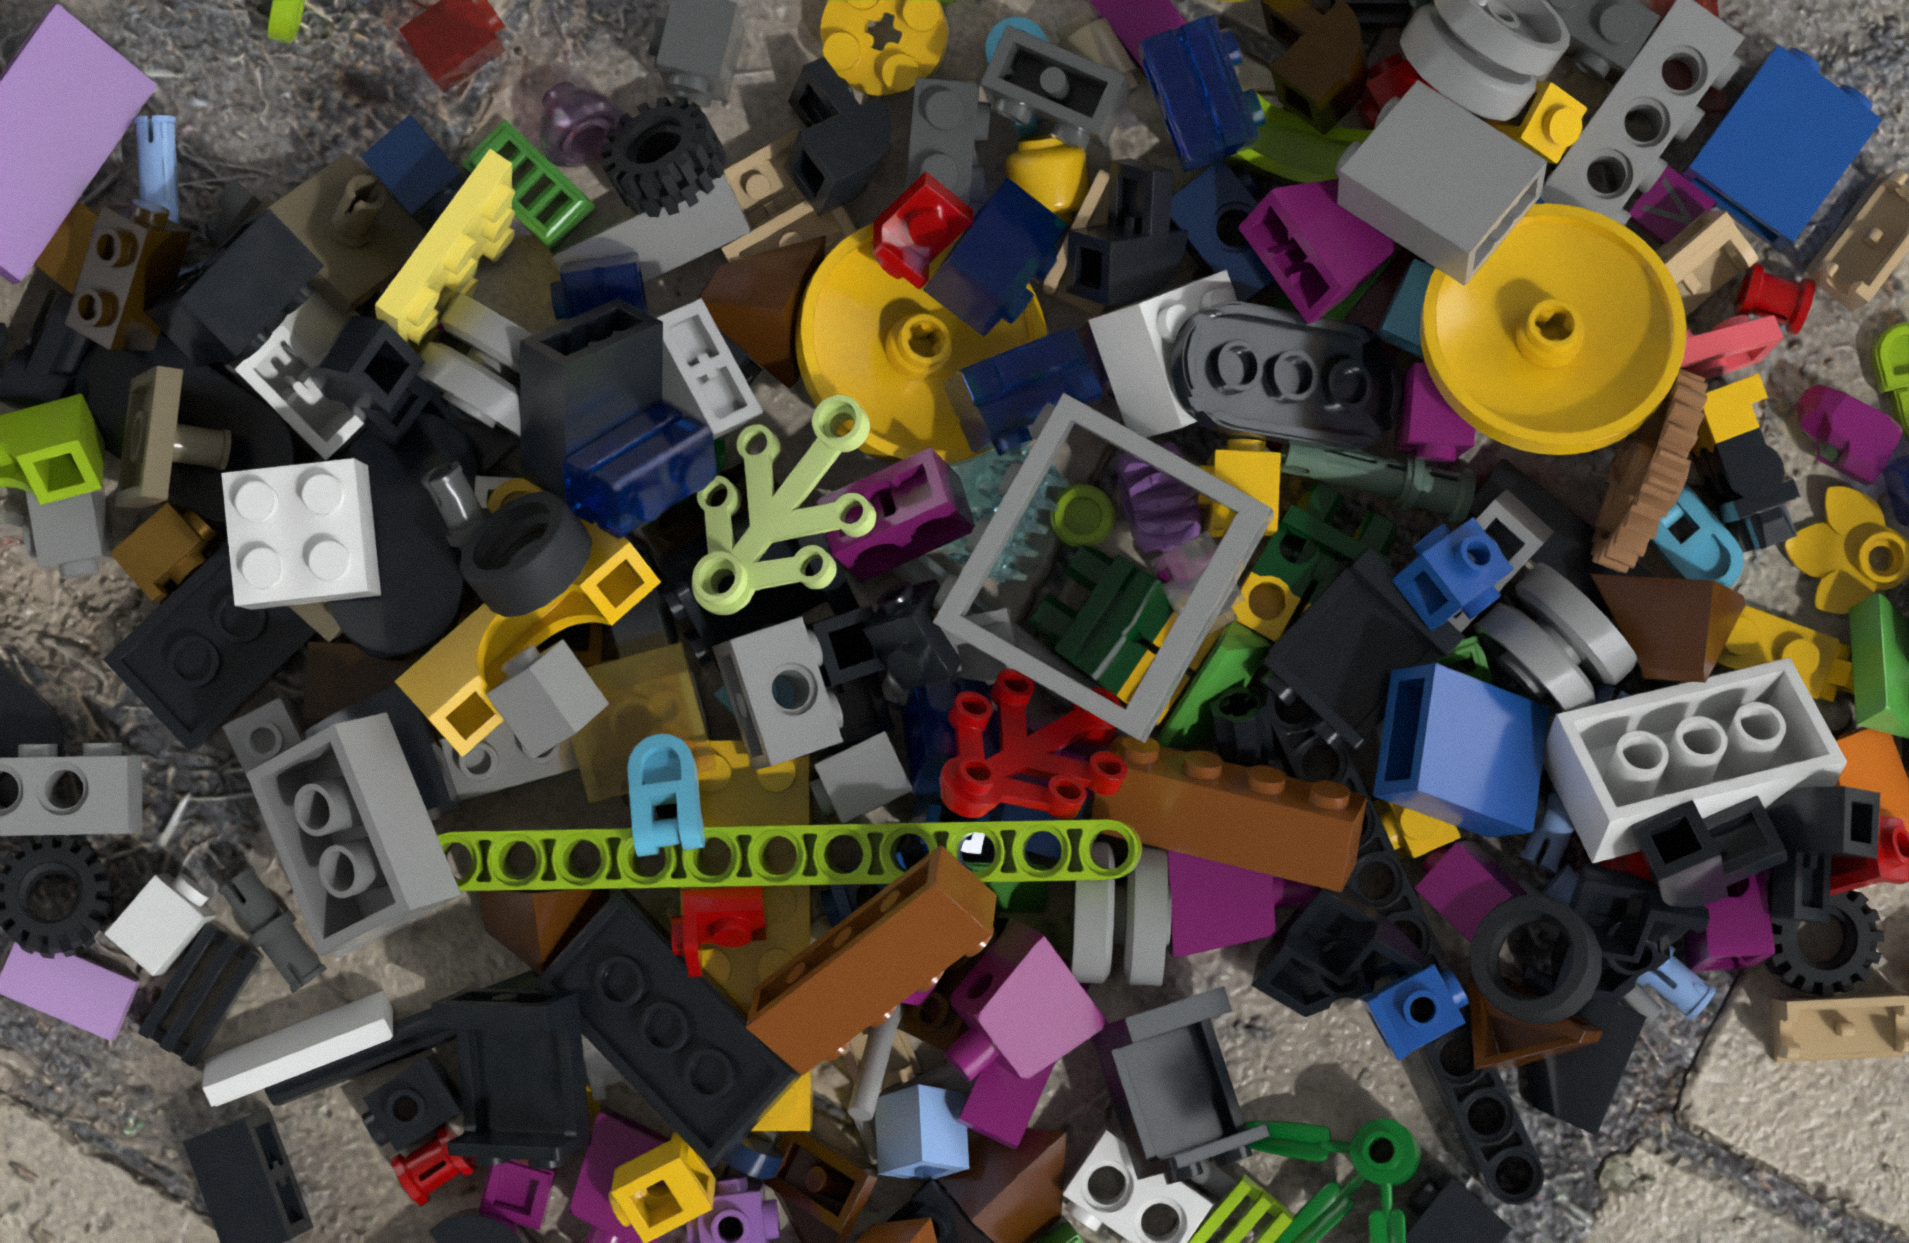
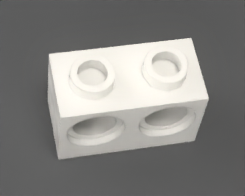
M1103 1125L1063 1183L1062 1195L1070 1199L1065 1208L1069 1214L1094 1231H1097L1100 1225L1104 1223L1123 1236L1120 1243H1187L1213 1206L1208 1196L1185 1180L1166 1185L1163 1173L1137 1180L1124 1138L1106 1125ZM1103 1166L1115 1167L1124 1175V1186L1121 1192L1111 1199L1097 1198L1088 1190L1089 1177L1096 1169ZM1157 1203L1170 1205L1177 1213V1221L1174 1228L1162 1236L1150 1235L1141 1227L1143 1213L1148 1207Z

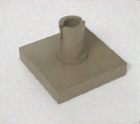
M347 153L265 209H270L324 265L310 282L343 317L392 282L427 235V232L386 192L384 185L379 186L377 184L378 179L369 176Z
M155 366L131 379L115 506L143 509L168 500L172 462L214 467L217 470H225L228 464L231 449L230 430H217L177 423L183 377L182 369Z

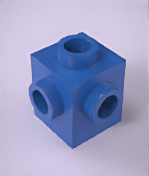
M1473 517L1453 532L1443 523L1413 546L1419 556L1394 577L1392 581L1431 632H1433L1460 611H1463L1467 618L1471 620L1501 597L1494 586L1513 571L1514 568L1501 553L1495 540L1486 534Z

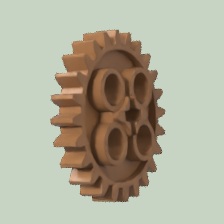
M1680 368L1667 397L1658 410L1635 432L1620 441L1606 480L1611 483L1601 500L1602 504L1595 521L1597 529L1591 540L1594 545L1590 552V555L1594 556L1593 562L1626 574L1629 567H1635L1638 557L1644 556L1649 540H1654L1656 537L1660 519L1662 517L1666 518L1668 510L1675 505L1687 480L1691 460L1687 458L1690 450L1698 440L1696 434L1704 418V413L1701 411L1708 397L1704 395L1708 386L1704 382L1705 378Z

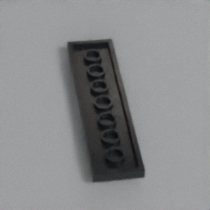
M448 333L439 341L465 356L470 350L468 346ZM415 375L433 394L421 412L446 419L466 436L475 453L479 476H487L521 444L520 438L498 425L491 428L442 398L444 392ZM363 424L327 460L318 455L311 463L349 459L356 442L369 428ZM227 541L103 660L190 752H196L308 646V641L312 642L320 634L289 606L254 610L235 606Z

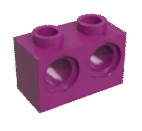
M931 447L816 500L817 505L836 502L844 494L858 493L865 497L874 507L876 522L872 530L866 535L851 537L846 535L841 529L826 532L832 555L862 582L971 534L975 527L960 476ZM855 506L851 508L846 514L845 523L852 524L857 522L863 514V507Z

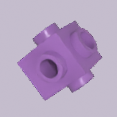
M747 1176L718 1178L715 1183L713 1209L686 1223L688 1243H771V1239L781 1237L777 1200H766L764 1184L748 1185ZM727 1216L738 1218L743 1225V1234L738 1238H725L719 1230L720 1221Z

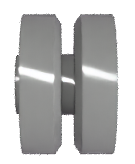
M1434 0L1435 3L1431 2L1418 9L1403 30L1400 40L1406 59L1419 75L1440 94L1465 110L1487 119L1507 121L1518 115L1535 92L1537 82L1535 76H1541L1550 72L1569 47L1570 34L1563 19L1546 0Z
M456 292L440 321L448 334L468 346L470 350L465 356L439 341L425 342L418 354L425 363L416 375L444 392L442 398L491 428L498 425L521 439L520 340L533 334L480 302L460 292Z
M1541 562L1514 586L1516 599L1524 613L1511 605L1497 603L1472 626L1475 634L1479 636L1481 643L1506 674L1537 703L1549 707V713L1554 717L1559 713L1597 704L1594 689L1586 676L1599 684L1615 686L1638 664L1635 652L1611 621L1569 580Z
M1094 842L1093 854L1097 862L1105 868L1114 869V852L1110 845L1103 842ZM1141 844V859L1135 869L1123 877V883H1115V879L1072 881L1069 970L1079 983L1103 984L1110 975L1113 944H1121V970L1129 985L1162 986L1166 945H1169L1172 913L1171 886H1168L1167 849ZM1128 851L1126 852L1125 860L1128 857Z

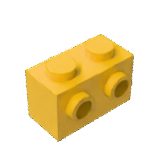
M1230 439L1227 440V446H1222V450H1215L1207 461V465H1200L1199 468L1271 507L1275 516L1261 540H1267L1278 531L1281 453L1265 452V441ZM1196 491L1197 505L1199 509H1205L1204 537L1223 538L1236 513Z

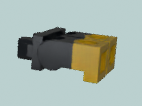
M1760 374L1752 375L1705 393L1704 395L1708 397L1701 411L1704 413V418L1696 434L1698 440L1690 450L1704 489L1709 497L1718 503L1708 508L1721 523L1730 522L1742 552H1748L1753 549L1761 550L1798 536L1785 503L1801 496L1794 479L1783 481L1785 475L1783 461L1778 452L1766 445L1752 407V403L1768 398Z

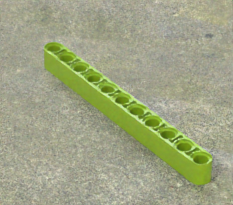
M1114 819L704 827L705 845L713 838H720L727 843L731 850V863L725 872L721 875H715L707 870L702 859L703 848L684 850L682 844L663 847L666 853L665 866L656 876H650L639 865L634 847L632 828L448 832L437 836L446 859L450 849L457 843L467 847L471 853L472 865L468 874L462 879L454 876L460 891L891 884L907 871L898 862L896 850L900 840L908 834H916L923 838L928 845L929 854L941 845L981 882L1111 880L1124 877L1133 871L1139 863L1142 853L1141 840L1135 829L1124 821ZM1041 831L1050 832L1055 835L1062 848L1059 862L1049 870L1039 869L1034 866L1027 854L1028 842L1032 836ZM1103 831H1117L1124 836L1128 843V857L1118 868H1105L1094 857V841ZM976 832L988 836L995 847L994 860L983 871L973 870L967 866L961 853L962 845L966 838ZM843 835L855 838L863 851L861 864L851 873L841 871L832 861V846ZM780 836L789 839L796 847L797 852L796 864L786 874L773 870L766 856L770 843ZM585 840L594 843L601 854L600 867L591 877L581 874L574 862L575 851ZM522 841L533 848L537 859L535 869L526 878L517 875L512 869L510 862L511 852Z

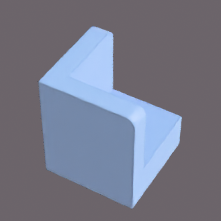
M917 1084L878 1097L875 1108L878 1174L927 1182L928 1180L969 1169L967 1127L956 1122L965 1103L964 1094Z

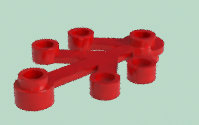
M1004 669L999 672L990 692L992 701L997 705L1000 752L985 760L982 732L985 730L993 713L992 704L986 697L973 691H964L956 696L948 719L955 728L957 757L949 759L944 764L940 773L939 784L942 801L951 811L968 818L982 817L1002 802L1046 811L1053 817L1062 820L1073 819L1078 815L1086 799L1087 792L1085 787L1100 795H1114L1118 792L1127 774V766L1119 756L1107 751L1095 752L1089 762L1052 754L1077 740L1090 746H1105L1113 740L1118 728L1073 703L1068 714L1027 736L1025 708L1034 691V683L1031 678L1017 670ZM1100 687L1089 688L1121 707L1119 699L1111 691ZM1021 773L1050 779L1047 787L1010 778Z

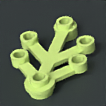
M833 395L823 400L817 406L813 414L812 426L818 438L776 493L774 490L772 464L780 455L781 444L779 439L766 426L761 424L750 425L739 434L737 451L744 459L750 527L736 545L734 543L731 517L740 508V491L723 476H712L700 485L697 492V501L705 512L708 554L701 558L694 568L692 591L695 599L704 609L716 615L733 614L750 602L755 590L802 582L810 589H822L833 581L836 575V563L832 556L820 546H805L794 557L758 561L774 542L840 529L848 536L861 537L872 530L876 522V511L871 503L858 493L844 494L833 503L798 509L841 452H851L857 449L868 437L870 431L869 417L853 398L846 395ZM847 420H854L855 424L852 430L843 437H837L838 427ZM759 438H767L765 449L757 455H751L750 449L752 444ZM721 489H727V498L724 503L712 507L711 499L713 495ZM855 506H862L863 514L861 518L855 523L846 524L845 517L847 512ZM822 558L823 566L821 570L814 576H806L805 570L808 563L813 559ZM728 575H734L735 581L732 587L725 593L720 594L718 592L720 581Z

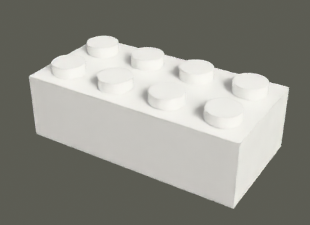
M1791 658L1708 677L1706 683L1687 682L1556 714L1545 742L1543 765L1592 863L1639 852L1634 842L1631 826L1690 800L1694 801L1702 819L1755 796L1759 797L1765 810H1767L1776 799L1794 789L1835 786L1847 763Z

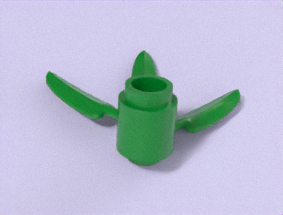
M1374 1119L1362 1125L1355 1133L1352 1142L1331 1139L1330 1130L1322 1125L1264 1120L1245 1122L1249 1128L1267 1123L1271 1133L1269 1137L1249 1143L1253 1150L1316 1162L1326 1160L1329 1151L1350 1154L1352 1163L1358 1172L1342 1187L1337 1182L1327 1183L1296 1213L1293 1221L1274 1243H1316L1352 1211L1354 1201L1350 1196L1367 1180L1380 1186L1381 1210H1372L1368 1217L1370 1243H1406L1405 1216L1400 1209H1393L1392 1188L1402 1186L1412 1180L1421 1165V1146L1416 1136L1409 1129L1391 1119ZM1383 1139L1390 1140L1394 1146L1393 1157L1386 1163H1376L1372 1157L1375 1146Z

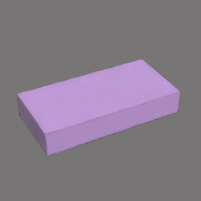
M14 942L0 974V994L104 1039L113 1041L118 1036L141 981L80 954L65 957L63 953H55L54 959L43 958L40 953L35 951L31 955Z

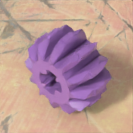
M1172 441L1157 444L1186 460L1185 456L1181 454L1180 449ZM1128 453L1122 454L1116 467L1117 483L1120 489L1126 521L1129 523L1132 538L1136 540L1137 546L1145 553L1157 550L1165 552L1180 548V545L1195 540L1201 528L1199 520L1201 513L1197 505L1196 491Z

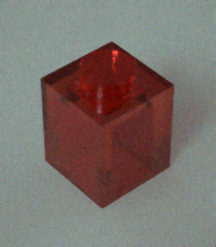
M440 0L399 29L443 93L506 51L496 35L497 32L505 28V25L487 0H475L474 2L472 0Z

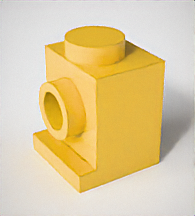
M1537 81L1535 92L1525 104L1529 110L1520 126L1511 125L1515 117L1507 121L1487 119L1486 123L1542 157L1547 163L1558 164L1561 156L1579 139L1582 132L1581 119L1587 107L1554 83Z
M1380 798L1372 801L1399 860L1405 857L1416 858L1461 838L1457 827Z
M675 1132L672 1134L670 1141L615 1168L612 1188L609 1192V1201L620 1223L625 1227L632 1225L642 1242L648 1243L713 1209L716 1179L702 1158ZM661 1180H664L666 1183L665 1186L654 1185Z

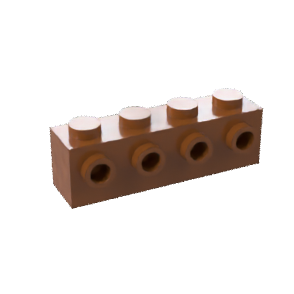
M1117 736L1107 749V752L1116 754L1125 762L1127 774L1118 792L1114 795L1106 796L1095 793L1091 820L1114 819L1124 821L1135 829L1142 844L1342 892L1356 865L1367 795L1350 792L1345 785L1334 781L1323 780L1312 783L1287 777L1283 771L1271 766L1245 767L1224 762L1220 756L1208 751L1194 750L1183 752L1162 747L1156 740L1149 737L1144 743L1132 736L1125 738ZM1114 830L1102 832V834L1125 839L1122 834Z
M940 845L757 985L753 990L745 1028L801 1076L823 1060L827 1063L835 1060L844 1052L852 1038L869 1026L876 1028L885 1023L894 1013L899 1003L915 991L919 993L926 992L939 981L946 968L964 955L967 957L976 955L988 944L994 933L993 922L997 895Z

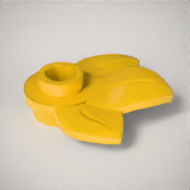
M1828 487L1824 495L1826 523H1816L1802 528L1796 532L1798 536L1785 540L1783 544L1789 560L1797 569L1810 577L1820 580L1815 591L1814 607L1828 613H1849V608L1873 595L1875 591L1894 588L1900 585L1909 575V542L1898 531L1886 527L1882 510L1875 500L1862 492L1848 487ZM1874 547L1883 549L1888 555V565L1883 571L1875 570L1869 563V553Z

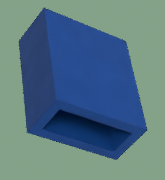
M1779 44L1764 57L1680 173V175L1716 201L1714 206L1721 211H1727L1732 219L1778 252L1795 241L1883 120L1871 111L1873 107L1871 101L1861 92L1848 85L1837 87L1819 74L1821 67L1811 56L1793 47L1786 50Z
M1437 663L1392 670L1373 796L1488 838L1533 833L1550 708Z

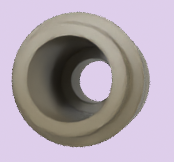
M1089 13L1077 17L1057 31L1056 34L1061 42L1056 46L1125 75L1132 90L1130 95L1140 87L1133 75L1137 68L1106 17L1093 21Z

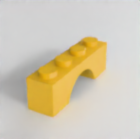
M594 508L579 519L586 527L592 539L590 558L579 577L564 593L546 606L521 616H501L492 612L483 603L395 680V683L462 757L504 721L501 714L486 695L507 677L500 668L504 663L528 646L533 644L537 647L544 640L567 627L588 622L613 625L661 583L633 545Z

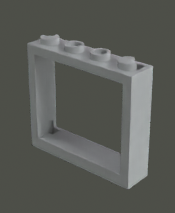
M1063 393L1056 406L1048 402L1037 416L1030 432V437L1034 438L1036 442L1024 463L1018 459L1014 460L1003 476L997 493L1004 498L991 520L983 516L970 534L965 551L971 553V556L958 577L951 573L940 587L933 602V608L939 611L933 623L1145 743L1275 514L1271 507ZM1074 424L1236 513L1230 527L1126 709L964 618Z

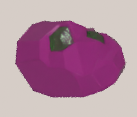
M1817 384L1804 390L1795 404L1802 434L1811 440L1816 460L1865 486L1873 484L1885 469L1903 434L1902 426L1887 414L1850 395L1827 386Z

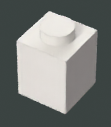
M179 873L176 878L170 874L154 875L104 935L152 976L168 973L196 940L205 924L210 923L217 914L204 904L210 897L208 893L191 878L183 873Z

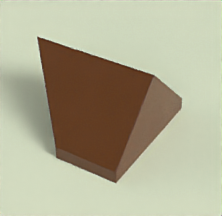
M826 235L722 263L713 271L696 299L702 298L717 328L749 353L753 360L788 389L797 382L801 375L795 348L797 312L808 281L824 260Z
M1590 574L1624 638L1635 652L1643 678L1706 683L1745 607L1742 594L1709 580Z
M610 889L479 891L484 928L493 938L537 974L541 975L610 899Z
M1472 973L1468 979L1474 1069L1516 1068L1598 1043L1603 1033L1601 1029L1575 1015L1553 1024H1527L1496 1009L1478 991ZM1501 975L1503 981L1513 992L1524 997H1541Z
M967 1128L969 1169L940 1177L938 1180L968 1218L995 1243H1034L1061 1218L1067 1132L1026 1128L1018 1147L1014 1150Z
M787 1131L779 1148L784 1153L781 1165L774 1178L763 1180L762 1183L774 1191L801 1243H846L878 1178V1167L805 1131Z

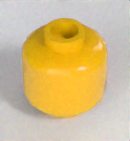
M1050 134L1036 135L1017 140L1018 150L1009 154L1004 164L1012 211L1016 215L1025 218H1035L1037 229L1055 228L1072 224L1074 222L1072 212L1080 210L1091 188L1086 152L1071 147L1055 139Z

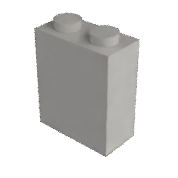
M1417 80L1402 99L1394 96L1385 104L1375 122V130L1363 144L1355 141L1343 153L1336 167V175L1339 176L1337 204L1465 286L1542 195L1547 161Z

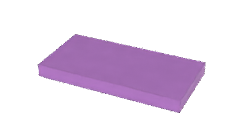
M58 3L46 10L0 75V275L12 285L21 282L157 87L154 81Z

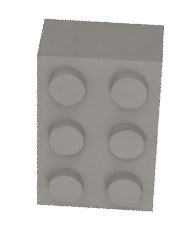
M387 712L333 724L246 772L319 956L371 941L461 896Z

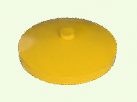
M1545 203L1534 204L1465 286L1435 267L1423 298L1420 313V341L1426 366L1438 391L1450 407L1473 428L1491 439L1519 450L1537 454L1572 455L1604 448L1622 440L1646 423L1658 410L1667 397L1684 358L1686 318L1681 295L1672 275L1657 253L1643 239L1624 225L1600 213L1571 205Z
M871 223L846 237L826 256L811 276L801 297L795 326V348L798 366L807 392L816 408L823 400L833 395H846L853 398L864 409L870 420L868 437L858 449L878 460L895 464L931 447L950 467L973 461L1001 444L1022 424L1032 410L1042 389L1047 369L1048 337L1044 316L1037 296L1026 276L1008 254L993 241L969 227L929 264V281L921 289H917L905 278H893L878 264L873 252L874 223ZM854 420L843 422L838 427L837 433L842 437L848 434L855 424Z

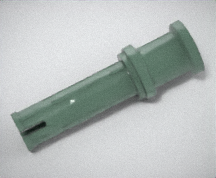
M1282 443L1280 448V472L1304 476L1321 482L1389 498L1392 505L1396 506L1400 511L1409 512L1415 507L1446 515L1449 523L1460 525L1466 519L1473 502L1476 487V474L1473 469L1463 467L1458 472L1427 465L1424 460L1417 459V455L1414 454L1404 456L1401 460L1358 449L1349 452H1334Z

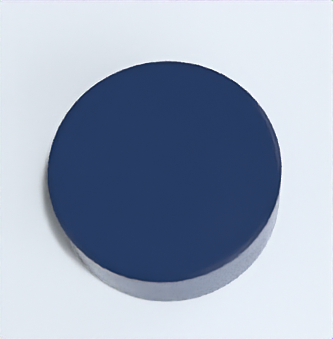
M749 1132L723 1161L747 1175L768 1180L775 1177L784 1158V1153L769 1141Z

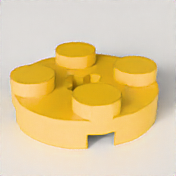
M828 0L823 11L820 26V36L823 44L822 52L837 75L844 78L852 88L870 95L891 96L915 88L916 78L928 79L936 72L947 50L949 27L939 0ZM889 13L895 17L893 27L902 32L901 39L898 44L887 42L883 51L873 46L875 37L868 33V27L871 21L880 22L884 14Z

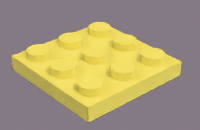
M492 149L488 150L375 304L376 319L386 321L417 354H419L425 342L439 341L442 331L437 326L440 324V318L456 292L471 298L479 283L474 278L477 271L487 258L492 262H496L506 251L514 237L515 230L510 228L515 215V210L512 209V199L515 195V190L512 188V163Z

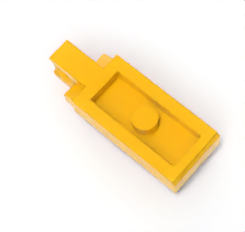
M1746 605L1715 664L1731 671L1791 658L1813 700L1820 698L1834 702L1838 690L1854 695L1853 664L1848 662L1852 651L1851 647L1838 643L1839 639Z

